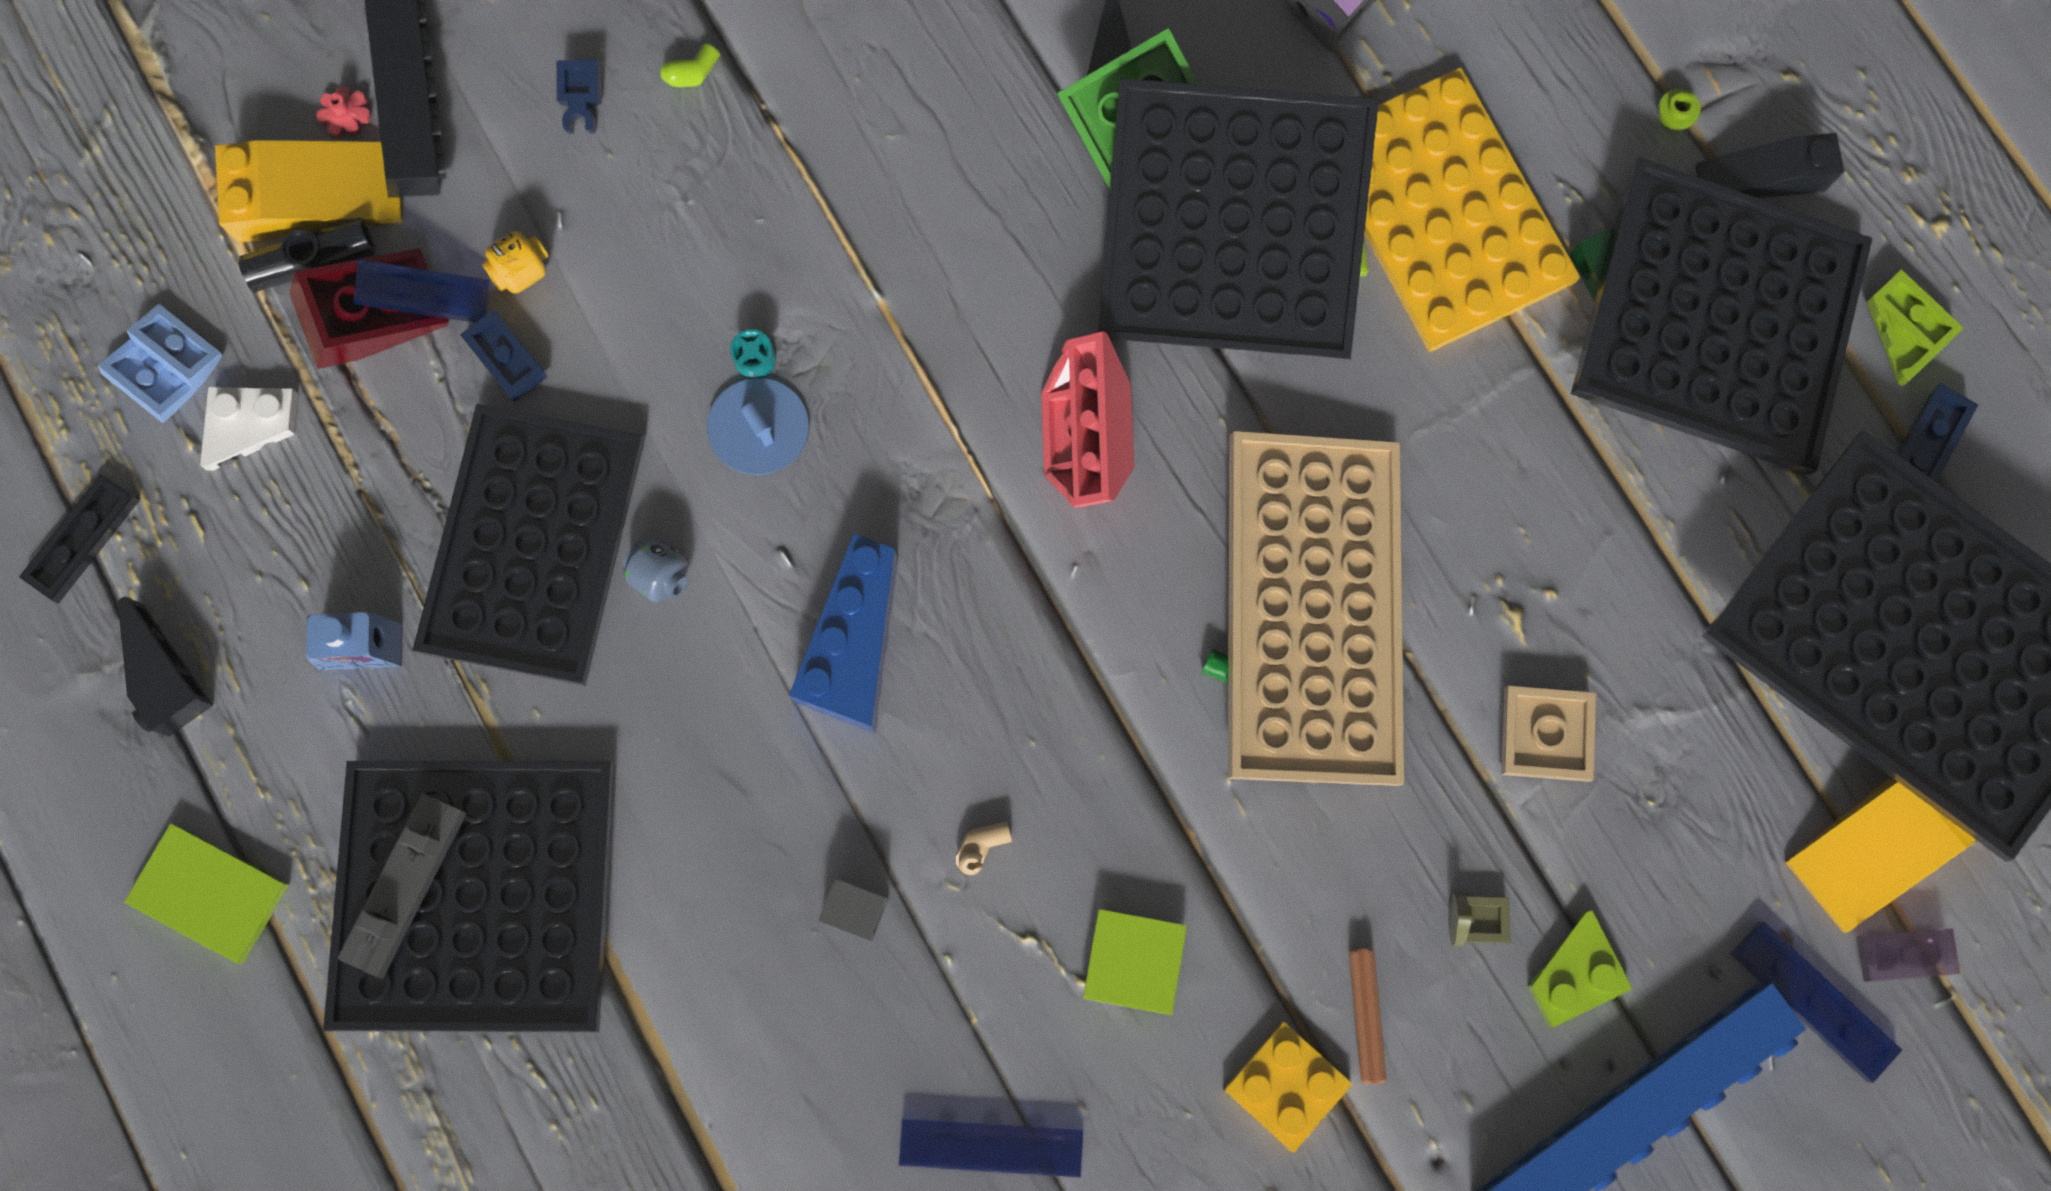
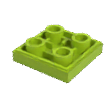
M1098 909L1083 999L1172 1016L1187 925Z

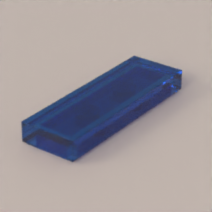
M358 259L353 304L476 323L486 315L489 280Z

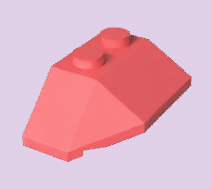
M1102 331L1066 340L1061 350L1063 354L1053 367L1041 393L1044 475L1067 498L1066 500L1070 505L1076 508L1114 501L1134 469L1131 384L1108 334Z

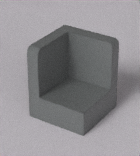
M835 880L818 921L873 941L888 899L844 881Z

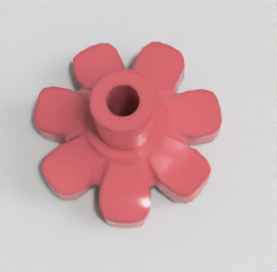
M346 86L338 87L334 94L325 93L320 99V103L325 109L316 112L319 123L324 126L328 125V133L335 138L342 137L344 129L350 136L356 135L361 130L357 122L367 124L372 116L369 109L364 108L367 104V98L360 91L352 94Z

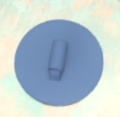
M765 378L747 379L728 387L713 403L707 420L708 439L717 457L731 469L749 475L774 473L791 464L803 450L809 433L807 411L799 396L786 385Z

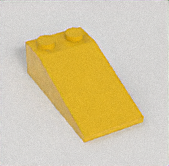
M255 140L215 145L219 224L239 243L286 237L292 231L301 229L312 233L358 217L365 221L367 227L403 222L402 197L388 198L381 142Z
M1889 777L1787 859L1785 863L1841 931L1848 933L1967 849L1976 840L1895 779Z

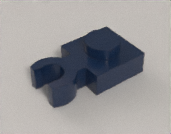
M597 59L556 60L557 102L561 106L569 105V108L562 117L564 130L569 134H574V122L578 118L583 117L585 118V130L590 134L595 133L597 120L590 112V105H602L601 63Z

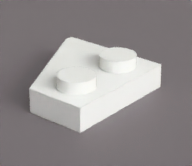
M208 387L200 466L206 470H215L220 468L219 463L236 455L242 454L247 456L260 450L266 443L278 442L294 435L298 393L293 389Z

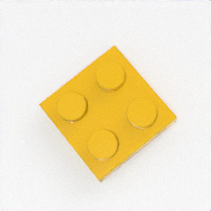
M1281 1022L1223 1090L1294 1154L1352 1086V1083L1285 1022Z

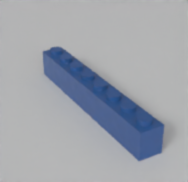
M1756 983L1475 1191H1589L1592 1188L1595 1191L1602 1190L1617 1179L1618 1175L1615 1171L1628 1161L1631 1164H1636L1648 1157L1654 1151L1651 1144L1666 1134L1667 1137H1672L1687 1128L1690 1124L1688 1119L1690 1115L1700 1108L1706 1111L1721 1103L1727 1096L1724 1090L1736 1081L1739 1084H1743L1756 1077L1762 1071V1067L1759 1064L1772 1055L1775 1058L1783 1056L1795 1048L1798 1044L1795 1038L1807 1029L1773 983Z

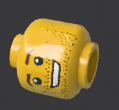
M514 230L486 247L485 257L487 260L482 262V265L500 291L507 289L511 293L517 294L545 276L546 268L543 260L549 256L535 235L527 239L523 233Z

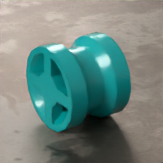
M747 329L738 333L732 340L730 354L737 370L742 376L748 379L764 378L773 371L776 365V355L771 341L765 333L756 329ZM749 359H757L756 361H750L748 363Z

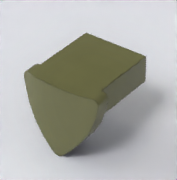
M1452 892L1448 912L1449 935L1452 946L1463 947L1466 942L1510 943L1509 898L1465 896L1462 892Z

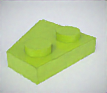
M1902 269L1866 302L1895 378L1901 386L1909 382L1964 329Z
M1587 910L1580 914L1577 918L1578 922L1564 941L1558 944L1550 955L1549 962L1543 969L1539 970L1528 985L1549 1028H1554L1633 989L1592 910Z

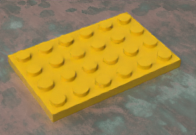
M1461 67L1378 105L1364 235L1429 353L1577 283L1580 275Z

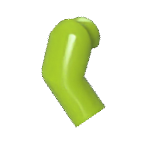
M704 43L694 59L665 62L661 66L660 76L665 83L672 87L699 86L717 62L720 53L713 46Z

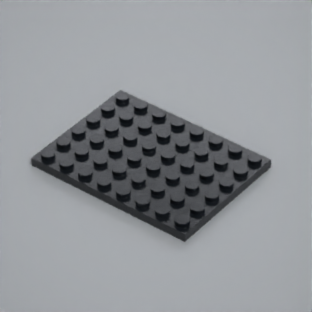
M1862 430L1848 445L1703 633L1702 637L2005 862L2013 861L2051 810V563Z

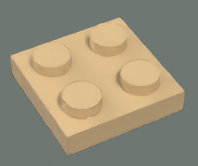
M1520 686L1505 687L1501 775L1584 782L1593 781L1596 693Z

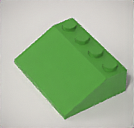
M1169 28L1057 93L1109 189L1111 188L1120 78L1199 85Z

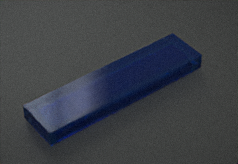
M1765 921L1758 922L1730 953L1759 982L1773 983L1797 1017L1866 1082L1874 1083L1902 1051L1891 1038Z
M903 1118L899 1166L1081 1178L1083 1130Z

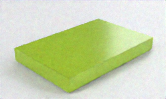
M170 823L124 903L232 962L244 964L289 884L185 828Z

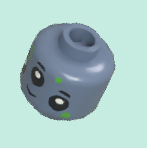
M659 538L636 542L623 559L626 583L651 602H663L670 597L676 598L685 590L688 584V577H686L688 571L687 559Z

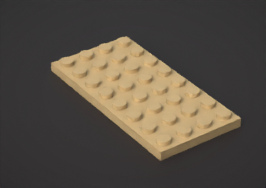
M1233 431L1230 434L1228 779L1385 786L1404 785L1400 442Z

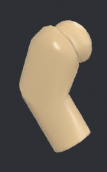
M1007 820L974 828L966 833L956 853V864L961 872L966 875L977 874L983 867V862L990 847L1012 842Z

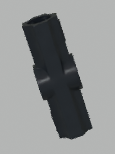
M358 217L312 233L303 229L294 230L287 234L281 243L239 256L238 264L248 288L255 293L292 281L295 271L353 261L375 254V246L365 221ZM314 249L309 258L301 260L305 252Z

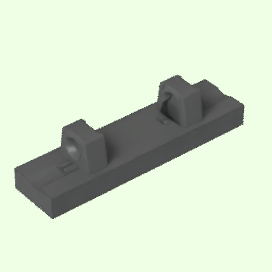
M421 794L337 958L338 960L375 977L384 978L467 813L426 794ZM376 914L384 916L392 920L393 922L385 920L383 918L376 917Z

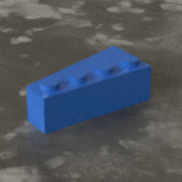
M853 534L789 693V697L798 705L876 733L884 658L887 649L889 620L898 564L895 548Z

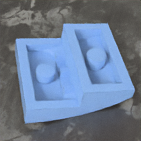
M158 304L127 329L130 339L97 366L103 376L160 422L164 423L206 381L221 360L222 354L162 305Z

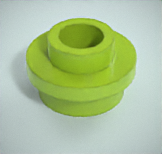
M1685 89L1668 91L1658 104L1660 121L1671 130H1682L1691 127L1701 113V105L1698 98L1692 92ZM1675 104L1682 105L1686 112L1677 110Z

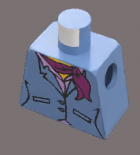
M370 612L308 615L307 660L318 670L402 667V624ZM375 634L380 635V642L378 647L375 645L373 636Z

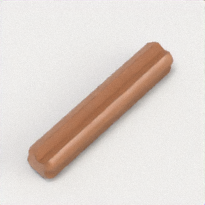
M1371 948L1353 949L1349 952L1360 1080L1365 1084L1384 1083L1387 1077L1375 952Z

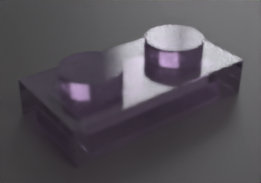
M1953 928L1856 936L1864 981L1961 974Z

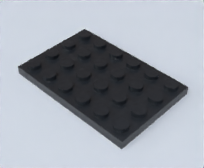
M476 403L413 651L419 654L586 686L645 442L644 437L641 434Z

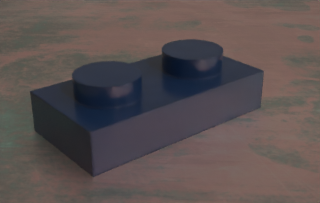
M494 309L460 334L513 402L548 377Z

